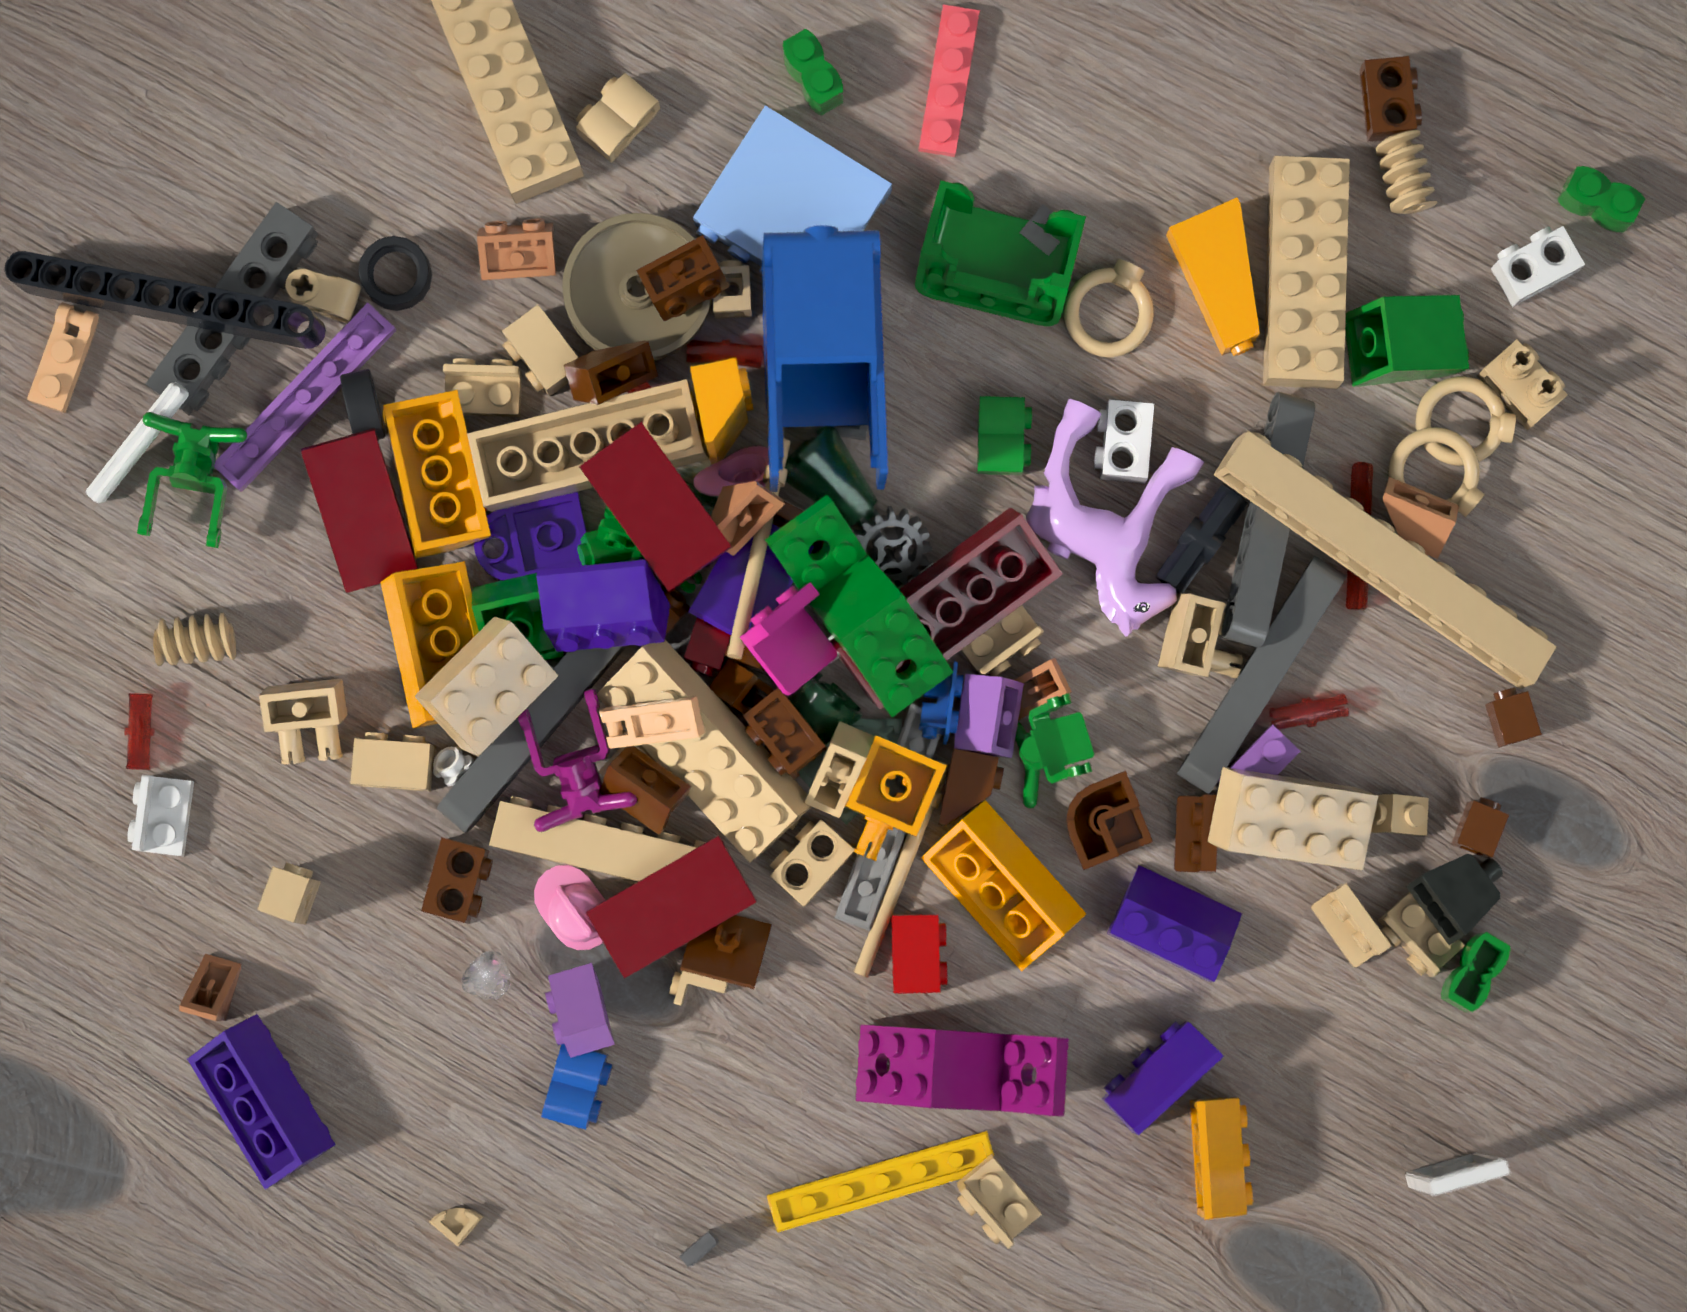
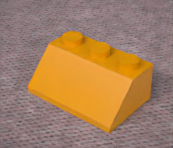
M1237 1097L1191 1099L1190 1114L1197 1215L1203 1219L1247 1215V1205H1253V1191L1251 1182H1245L1244 1167L1250 1166L1249 1144H1242L1241 1128L1248 1127L1246 1105H1240V1100Z

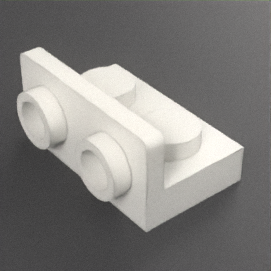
M142 774L141 782H136L133 791V804L137 805L136 820H131L128 828V842H132V850L184 857L194 781Z

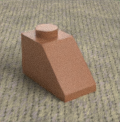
M1389 477L1382 500L1398 535L1405 541L1410 540L1422 546L1426 552L1425 555L1438 559L1456 523L1459 505Z

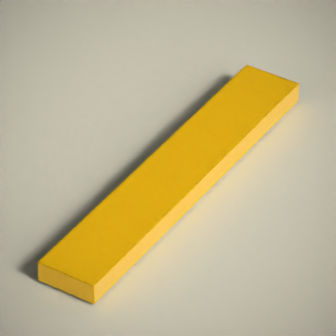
M984 1131L767 1195V1199L778 1233L962 1179L989 1155L992 1154L994 1156L988 1132Z

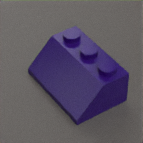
M646 560L537 571L536 577L543 627L557 652H574L576 650L594 648L609 649L627 645L644 646L650 643L665 641L670 604Z
M1138 865L1107 934L1201 979L1215 982L1232 945L1242 913Z
M1176 1021L1172 1023L1159 1036L1163 1042L1154 1051H1151L1148 1047L1144 1049L1131 1062L1135 1068L1126 1077L1119 1073L1103 1088L1107 1094L1102 1100L1127 1128L1138 1136L1224 1057L1189 1022L1185 1021L1181 1026Z

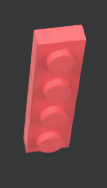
M943 4L919 145L920 152L950 157L956 156L980 10Z

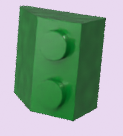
M537 573L473 587L472 609L479 631L494 616L511 621L545 661L564 657V651L557 652L544 631Z

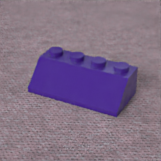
M258 1014L224 1030L187 1059L265 1190L336 1145L330 1136L327 1126L321 1121L312 1106L308 1094L300 1086L291 1071L288 1061L282 1056L271 1037L269 1029L263 1024Z

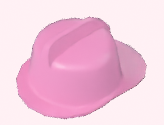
M764 446L744 448L706 467L695 476L694 487L699 492L710 496H719L723 486L757 481L765 487L766 484L763 482L765 467L769 465L768 448Z
M560 865L546 870L538 879L534 890L535 904L540 915L557 938L567 947L576 950H590L601 945L603 941L586 914L588 910L605 901L599 890L584 872L573 866Z

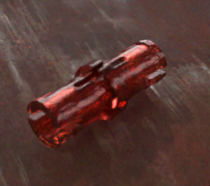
M722 339V342L692 340L687 345L686 362L712 363L736 358L737 366L761 369L763 345L730 343V339Z
M129 693L128 727H124V735H128L127 765L125 769L150 770V739L155 734V728H151L153 694Z
M1344 693L1317 700H1312L1311 697L1303 698L1301 703L1277 708L1272 707L1269 708V717L1277 720L1270 722L1278 730L1301 725H1306L1310 728L1317 726V722L1349 717V708L1340 706L1348 704L1347 698Z

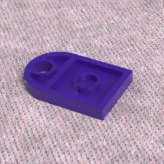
M574 492L495 510L486 516L491 537L474 543L478 562L490 576L499 581L537 573L538 570L583 566L579 559L577 546L581 544L580 539L587 531L579 494ZM490 539H499L504 543V552L499 558L490 559L484 555V545Z

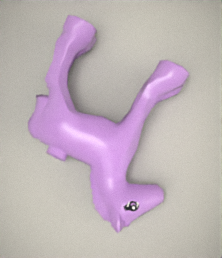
M1068 399L1062 420L1057 426L1052 453L1044 471L1049 486H1034V502L1026 515V521L1035 534L1050 543L1047 548L1049 552L1064 559H1068L1070 553H1073L1095 563L1097 568L1095 574L1097 581L1096 589L1098 590L1099 604L1101 605L1102 612L1105 613L1111 623L1119 625L1120 631L1127 637L1133 629L1138 630L1141 624L1177 601L1176 589L1169 583H1139L1135 579V570L1148 544L1154 516L1164 496L1170 490L1193 480L1202 468L1204 461L1188 452L1172 447L1164 463L1148 482L1138 504L1125 518L1110 510L1080 505L1069 478V459L1076 442L1094 429L1101 413L1082 402Z

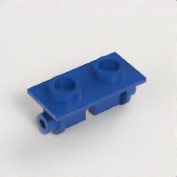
M954 661L952 668L954 673L923 695V697L937 699V704L923 702L919 730L922 731L921 736L926 739H936L937 734L944 735V745L947 744L949 733L956 734L959 711L952 710L954 697H961L963 675L957 674L958 662Z

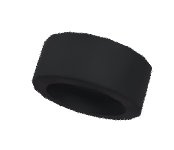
M398 236L380 238L368 246L360 259L358 273L361 286L370 299L384 309L400 311L412 308L424 299L430 289L432 280L430 262L419 245L408 238ZM388 253H404L411 257L416 264L418 272L416 282L411 289L403 294H387L380 290L375 283L373 275L375 265L381 257Z
M370 369L342 374L340 376L341 387L352 433L356 434L375 428L378 440L384 439L385 429Z

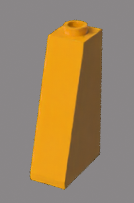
M1238 197L1169 227L1166 234L1221 355L1232 352L1233 356L1241 355L1254 348L1252 342L1256 341L1260 334L1241 204Z

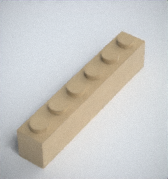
M511 796L510 803L503 801L499 803L489 845L612 876L640 881L706 842L695 840L694 847L680 844L681 836L662 832L655 838L642 835L644 828L632 824L621 823L620 829L605 826L606 818L585 814L583 820L573 819L545 832H538L534 828L535 820L560 809V807L548 805L545 812L533 809V801Z

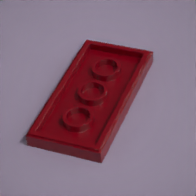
M642 422L579 466L669 592L732 548Z
M375 428L302 448L301 454L345 592L349 593L380 584L381 581L393 573L419 569Z
M720 835L591 908L586 914L625 979L757 903V899Z

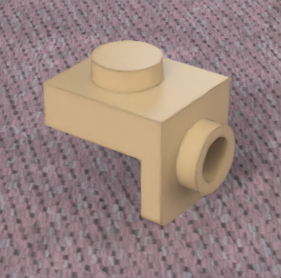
M1397 794L1378 795L1371 833L1427 836L1429 798Z
M682 971V973L675 972L669 994L675 995L674 1004L682 1006L689 984L726 993L728 982Z

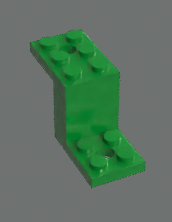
M828 495L765 539L798 590L811 582L819 592V595L808 605L853 660L891 717L898 714L954 673L904 595L866 553ZM824 540V545L819 552L815 554L808 553L810 546L815 541ZM911 660L909 667L905 671L895 672L897 665L901 661Z

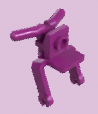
M595 689L585 691L584 695L599 745L557 756L554 758L553 766L545 767L529 710L525 709L518 716L535 771L542 777L555 774L556 777L558 776L562 785V798L566 799L568 803L567 806L537 818L534 822V828L538 832H545L570 820L583 817L582 811L591 809L594 814L605 810L632 807L637 802L636 796L631 792L602 795L599 792L602 780L596 762L607 759L611 749L608 748L606 742V731L599 713L600 703Z

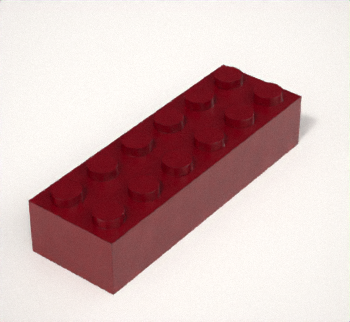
M1008 508L900 588L899 591L904 595L947 661L1063 575V573L1023 515L1012 508ZM835 638L831 639L830 642L836 649L839 658L869 700L881 710L884 706L853 660ZM911 660L901 661L897 665L895 672L905 671L909 667Z

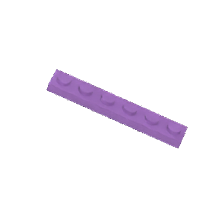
M367 303L246 429L247 439L242 443H232L215 461L214 467L242 492L342 388L340 376L358 371L397 331L396 328Z

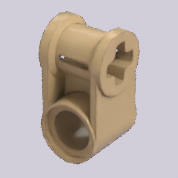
M308 269L294 270L287 277L285 284L287 294L292 303L306 306L312 312L344 323H348L352 319L361 286L352 281L327 276ZM304 282H308L312 291H305L303 296H299L295 287H302Z

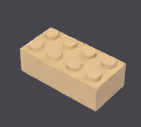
M1223 767L1208 842L1230 852L1363 870L1378 795L1352 786Z

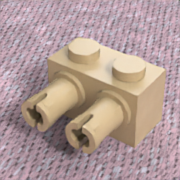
M1516 339L1477 376L1498 394L1502 403L1511 413H1516L1517 420L1528 431L1568 394L1563 390L1565 384L1561 378L1553 371L1547 372L1538 362L1540 358L1536 351L1527 343L1522 345Z
M1176 594L1177 601L1171 608L1158 667L1192 676L1208 677L1209 671L1230 676L1231 678H1237L1241 669L1230 666V663L1242 665V655L1215 649L1218 634L1222 635L1225 603L1193 594Z
M342 679L268 686L259 695L264 732H278L282 757L281 764L287 765L291 761H293V764L306 761L301 728H315L319 751L318 758L320 761H326L328 757L331 760L343 757L338 732V725L347 716Z

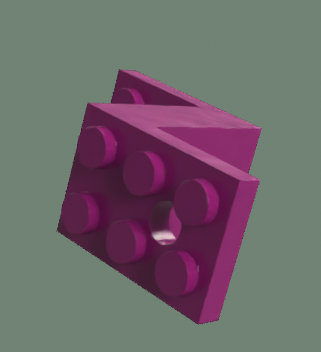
M860 1024L856 1101L922 1108L1003 1111L1064 1117L1069 1038ZM888 1059L890 1060V1069H889V1072L887 1071V1061H888ZM1034 1067L1036 1068L1037 1073L1035 1082H1033L1032 1072Z

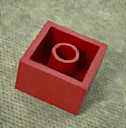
M939 915L892 916L893 994L940 993V985H948L947 961L940 962L939 947L947 946L946 923H939Z

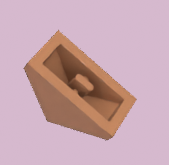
M757 481L723 486L711 518L732 546L726 552L734 556L785 504L784 500Z
M1056 658L1050 659L1014 679V681L1024 683L1018 721L1029 716L1030 710L1046 703L1047 699L1072 693Z
M205 954L179 1005V1011L213 1021H226L242 964Z

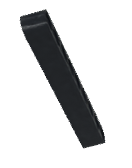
M27 251L13 253L5 263L4 271L7 278L30 295L304 349L317 347L323 341L326 333L324 323L308 307L300 304ZM32 268L31 273L26 278H23L25 272ZM66 274L65 280L57 285L59 278ZM100 281L99 287L91 292L92 286ZM135 287L133 294L125 299L127 291ZM169 294L167 302L159 306L161 298ZM204 301L203 307L199 311L194 312L196 304ZM239 307L237 315L234 318L228 319L229 313ZM274 314L272 322L263 326L265 318ZM309 321L307 329L298 333L299 326L303 322Z

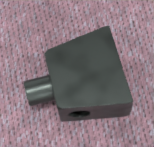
M1468 853L1424 873L1406 887L1447 944L1450 945L1468 934L1501 898L1499 890L1493 883L1502 877L1503 872L1500 865L1494 859L1487 858L1479 864L1474 856Z

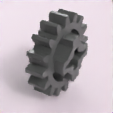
M888 506L886 515L882 516L877 509H874V519L869 521L862 517L860 519L863 526L862 531L858 529H853L852 531L865 551L869 539L873 542V548L868 552L869 556L892 583L895 584V580H900L903 585H906L908 583V575L912 574L916 577L920 574L917 568L919 565H929L927 556L923 554L932 551L930 542L925 541L930 537L926 527L920 528L922 522L918 516L909 520L910 515L905 508L900 511L899 515H895L892 506ZM914 538V551L910 556L908 548L913 544L912 539ZM888 544L891 547L897 546V548L893 551L889 548L884 549V547Z

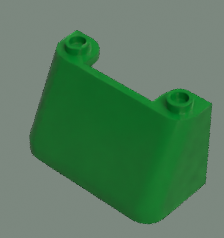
M941 180L920 254L915 279L916 290L923 296L1038 326L1048 327L1058 324L1067 296L1086 216L1075 214L1069 210H1060L1051 213L1047 218L1046 224L1034 222L1044 230V233H1048L1060 241L1048 256L1020 234V231L1029 220L974 207V195L965 185Z

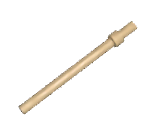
M784 438L783 470L779 471L778 492H773L777 496H779L780 487L785 486L788 473L785 465L791 442ZM769 465L765 467L763 482L766 484L765 488L770 490ZM774 516L753 538L727 653L728 657L734 659H742L745 644L740 639V636L749 629L768 545L765 539L770 536Z
M939 760L936 761L946 765V769L917 837L907 834L871 931H869L855 967L854 973L868 978L933 809H938L943 797L940 791L950 765Z

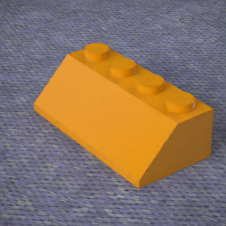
M736 358L690 367L711 465L724 459L748 423L747 411L754 410L746 367L738 369Z
M454 390L383 405V418L415 558L453 551L491 537L458 391Z
M465 561L397 572L381 581L413 729L438 724L414 696L479 632L472 609V592Z
M986 800L966 815L921 857L1021 971L1063 937L1087 914Z

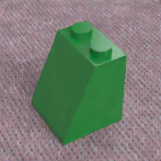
M1460 295L1386 296L1346 312L1345 334L1352 387L1448 377L1470 369L1468 361L1469 349L1466 345L1463 324L1464 312L1461 308Z

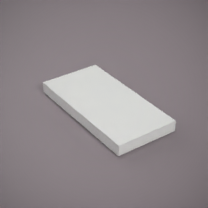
M1472 1153L1408 1171L1405 1177L1409 1188L1434 1196L1510 1174L1507 1161L1502 1158Z

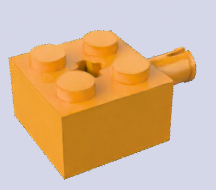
M874 736L867 759L845 805L846 808L865 815L864 819L868 820L853 852L864 856L869 842H872L866 857L877 861V856L888 830L892 831L895 828L917 837L946 765L879 736ZM897 775L901 777L900 784L905 789L903 793L897 792L892 797L888 794L890 788L885 786L886 780H893Z

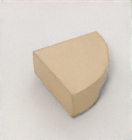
M456 1207L440 1212L429 1223L456 1246H460L484 1216L469 1208Z

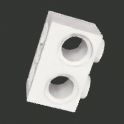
M1548 226L1530 237L1532 243L1522 248L1514 244L1497 254L1499 260L1492 266L1491 270L1512 307L1578 273L1585 266L1564 226L1554 231ZM1544 248H1555L1560 254V262L1554 263L1549 261L1545 257ZM1519 264L1525 267L1528 272V279L1519 280L1514 277L1511 266Z
M1109 399L1106 410H1099L1101 416L1098 421L1097 431L1104 432L1103 447L1096 446L1094 469H1101L1100 480L1145 484L1149 471L1154 404ZM1122 414L1129 415L1135 422V428L1127 432L1117 428L1115 418ZM1117 451L1126 452L1131 457L1132 465L1125 469L1116 467L1112 462V454Z

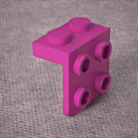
M811 582L800 590H797L794 585L776 598L779 606L773 611L767 606L750 619L754 626L740 636L743 643L785 695H791L837 657V651L804 609L808 603L819 595V592Z

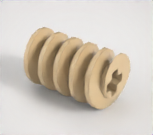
M1420 130L1397 133L1386 138L1375 148L1377 155L1384 157L1379 162L1380 169L1388 171L1382 178L1385 184L1391 185L1386 190L1388 198L1395 199L1389 205L1393 213L1411 214L1421 212L1438 203L1437 201H1426L1425 197L1435 192L1434 187L1422 186L1424 181L1431 178V174L1419 172L1418 170L1428 163L1427 158H1415V154L1423 150L1424 146L1423 144H1412L1411 140L1421 135Z
M220 613L218 624H213L210 615L205 614L203 625L201 626L198 625L194 615L189 617L187 627H183L179 617L174 618L172 628H168L165 619L160 618L158 628L154 631L153 648L157 666L163 665L165 657L170 665H177L180 656L184 663L191 664L194 661L195 654L202 663L209 660L210 653L215 661H222L225 651L231 660L236 658L234 628L232 623L228 622L224 613Z

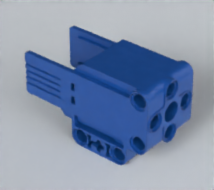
M818 225L808 227L804 232L763 233V341L765 403L768 423L769 486L771 492H778L779 471L783 470V427L868 425L870 467L876 468L877 490L885 489L888 476L879 230L838 231V228L834 226Z

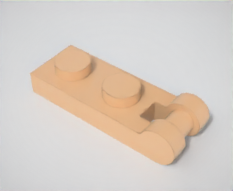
M64 302L60 303L56 311L54 326L27 397L28 401L66 413L97 328L99 314L88 310L83 313L74 310L73 305ZM70 324L80 327L77 337L67 334Z
M697 696L626 706L615 705L599 711L602 723H606L608 735L605 738L610 749L696 738L705 733ZM623 720H625L627 731H623L621 723Z

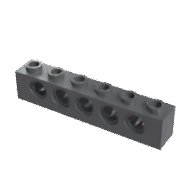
M275 202L215 288L273 299L280 288L286 289V279L294 271L302 258L307 259L313 253L318 243L316 240L318 233L312 225L278 202ZM286 243L288 245L284 256L280 258H272L270 256L271 249L275 244ZM254 274H266V281L260 288L253 289L249 287V280ZM187 326L145 385L160 396L170 383L178 382L187 389L189 396L179 409L189 416L193 410L198 411L205 404L209 397V392H207L215 379L219 381L225 376L231 366L229 359L237 349L242 350L251 338ZM214 333L222 334V343L218 348L213 350L206 349L205 343L210 335ZM190 364H200L199 375L193 380H185L184 371L186 367Z

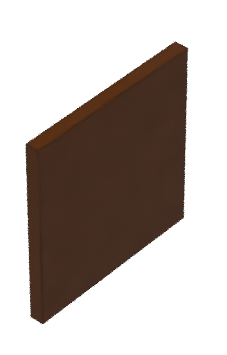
M734 915L687 943L680 970L754 989L772 924Z

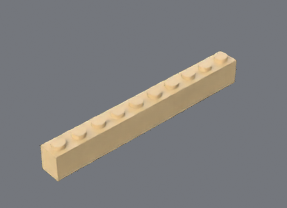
M1246 431L1236 438L1213 474L1517 688L1522 689L1535 684L1557 646L1547 640L1548 636L1542 630L1533 626L1528 627L1517 619V614L1512 609L1504 605L1495 604L1486 597L1487 594L1482 588L1471 583H1465L1455 576L1456 572L1452 567L1442 562H1435L1425 555L1426 552L1422 546L1410 540L1405 541L1394 533L1395 529L1389 523L1381 519H1374L1365 513L1364 507L1359 502L1349 497L1344 498L1333 490V485L1328 480L1308 473L1302 468L1301 462L1295 457L1278 452L1271 447V442L1265 436L1256 432Z

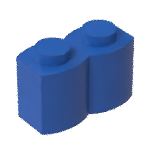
M562 1044L541 1117L585 1130L588 1128L589 1122L597 1123L602 1106V1101L596 1100L600 1085L607 1086L613 1064L607 1063L608 1054L592 1051L570 1058L565 1044Z

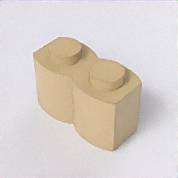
M626 73L619 79L616 77L611 78L601 91L603 95L601 100L594 106L592 104L585 106L576 119L578 122L576 126L578 135L611 163L628 147L635 136L649 124L660 110L659 101Z

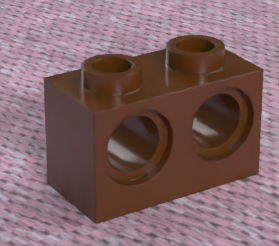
M1409 56L1364 60L1359 72L1367 142L1384 141L1386 138L1397 133L1417 130V126L1422 124V111L1420 103H1414L1413 90H1416L1418 87V75L1416 67H1410ZM1381 75H1394L1398 80L1399 86L1394 88L1387 87L1383 84ZM1388 110L1399 112L1403 122L1400 124L1389 122L1385 112Z
M441 837L421 912L467 924L470 923L471 917L477 918L483 896L477 895L481 880L488 881L493 864V859L488 858L489 850ZM462 853H469L474 860V866L467 874H459L454 865L456 858ZM457 889L463 895V905L456 911H450L446 908L444 899L449 891Z

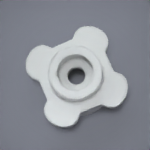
M460 747L444 748L434 759L433 774L437 778L442 777L447 786L455 785L474 763L470 755L465 756L462 754L463 751Z

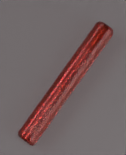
M1355 462L1351 470L1350 498L1359 502L1364 507V512L1371 516L1373 465L1368 462ZM1347 569L1346 607L1350 610H1365L1368 606V583Z

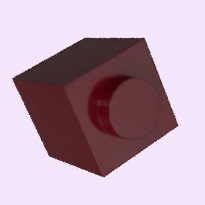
M697 617L684 655L685 662L691 663L690 667L695 672L711 676L713 670L720 672L726 660L725 652L731 635Z

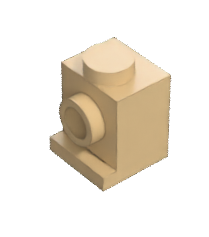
M736 260L720 262V268L729 286H737L739 293L736 296H728L724 290L717 297L713 298L715 319L752 317L749 265L742 266V262Z

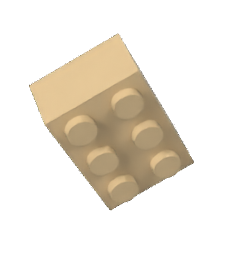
M494 616L414 697L462 750L479 756L558 677V674L511 621Z

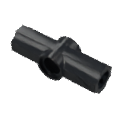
M1221 485L1199 517L1195 516L1176 542L1178 546L1166 559L1155 577L1161 583H1169L1176 589V593L1183 594L1204 563L1208 564L1227 538L1225 534L1237 521L1248 503L1235 491Z

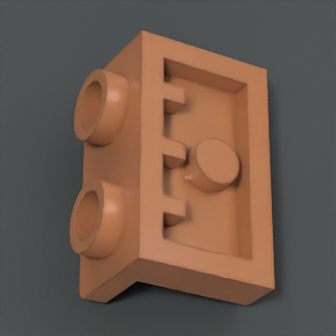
M533 218L522 221V225L508 226L506 221H492L486 223L485 227L479 228L477 243L481 280L556 275L553 239L554 224L545 223L544 219Z

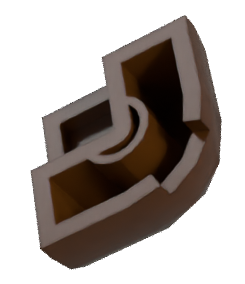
M1126 771L1087 786L1076 794L1068 807L1066 817L1068 834L1083 870L1153 842Z

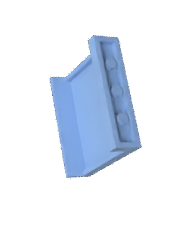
M765 105L693 216L694 225L698 227L696 232L700 236L703 235L707 241L713 244L717 240L730 247L728 252L739 261L747 263L750 259L761 266L759 271L762 274L763 233L804 232L806 228L818 225L834 226L838 228V231H864L880 204H884L891 194L892 183Z

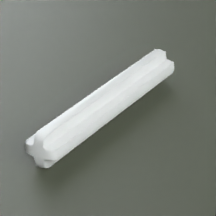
M172 382L148 412L172 418L189 396V392L178 382ZM141 419L89 485L86 494L96 503L105 502L161 431L145 426Z

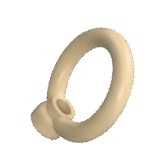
M1117 259L1114 268H1102L1091 271L1073 285L1066 298L1064 318L1070 336L1083 350L1100 357H1118L1133 351L1145 340L1153 323L1154 308L1151 296L1141 282L1145 272L1143 269L1125 260ZM1113 283L1122 289L1130 291L1137 301L1139 309L1137 324L1133 331L1120 341H1098L1084 330L1080 322V303L1084 295L1091 288L1099 284Z
M1464 376L1444 379L1425 393L1417 408L1416 430L1430 428L1432 411L1441 398L1457 391L1473 393L1486 403L1491 414L1486 439L1480 445L1473 448L1478 461L1480 462L1489 457L1501 442L1512 443L1516 413L1505 412L1504 405L1498 394L1489 385L1478 379ZM1437 442L1423 444L1428 453L1439 461L1450 465L1464 466L1461 457L1455 450L1449 449Z
M1439 427L1420 429L1405 437L1392 454L1388 470L1389 477L1405 483L1404 465L1410 453L1417 447L1431 442L1450 446L1459 454L1463 461L1464 480L1462 485L1447 501L1459 505L1458 512L1466 517L1485 495L1477 488L1480 477L1479 461L1469 442L1458 433Z

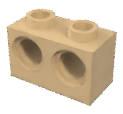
M820 820L816 825L809 821L795 837L800 843L794 850L789 853L784 849L770 864V867L775 870L770 877L804 908L854 853V848L823 820ZM821 836L828 837L834 844L833 852L825 858L817 857L811 850L813 841ZM799 864L807 869L808 879L803 885L793 886L788 883L786 872L792 865Z

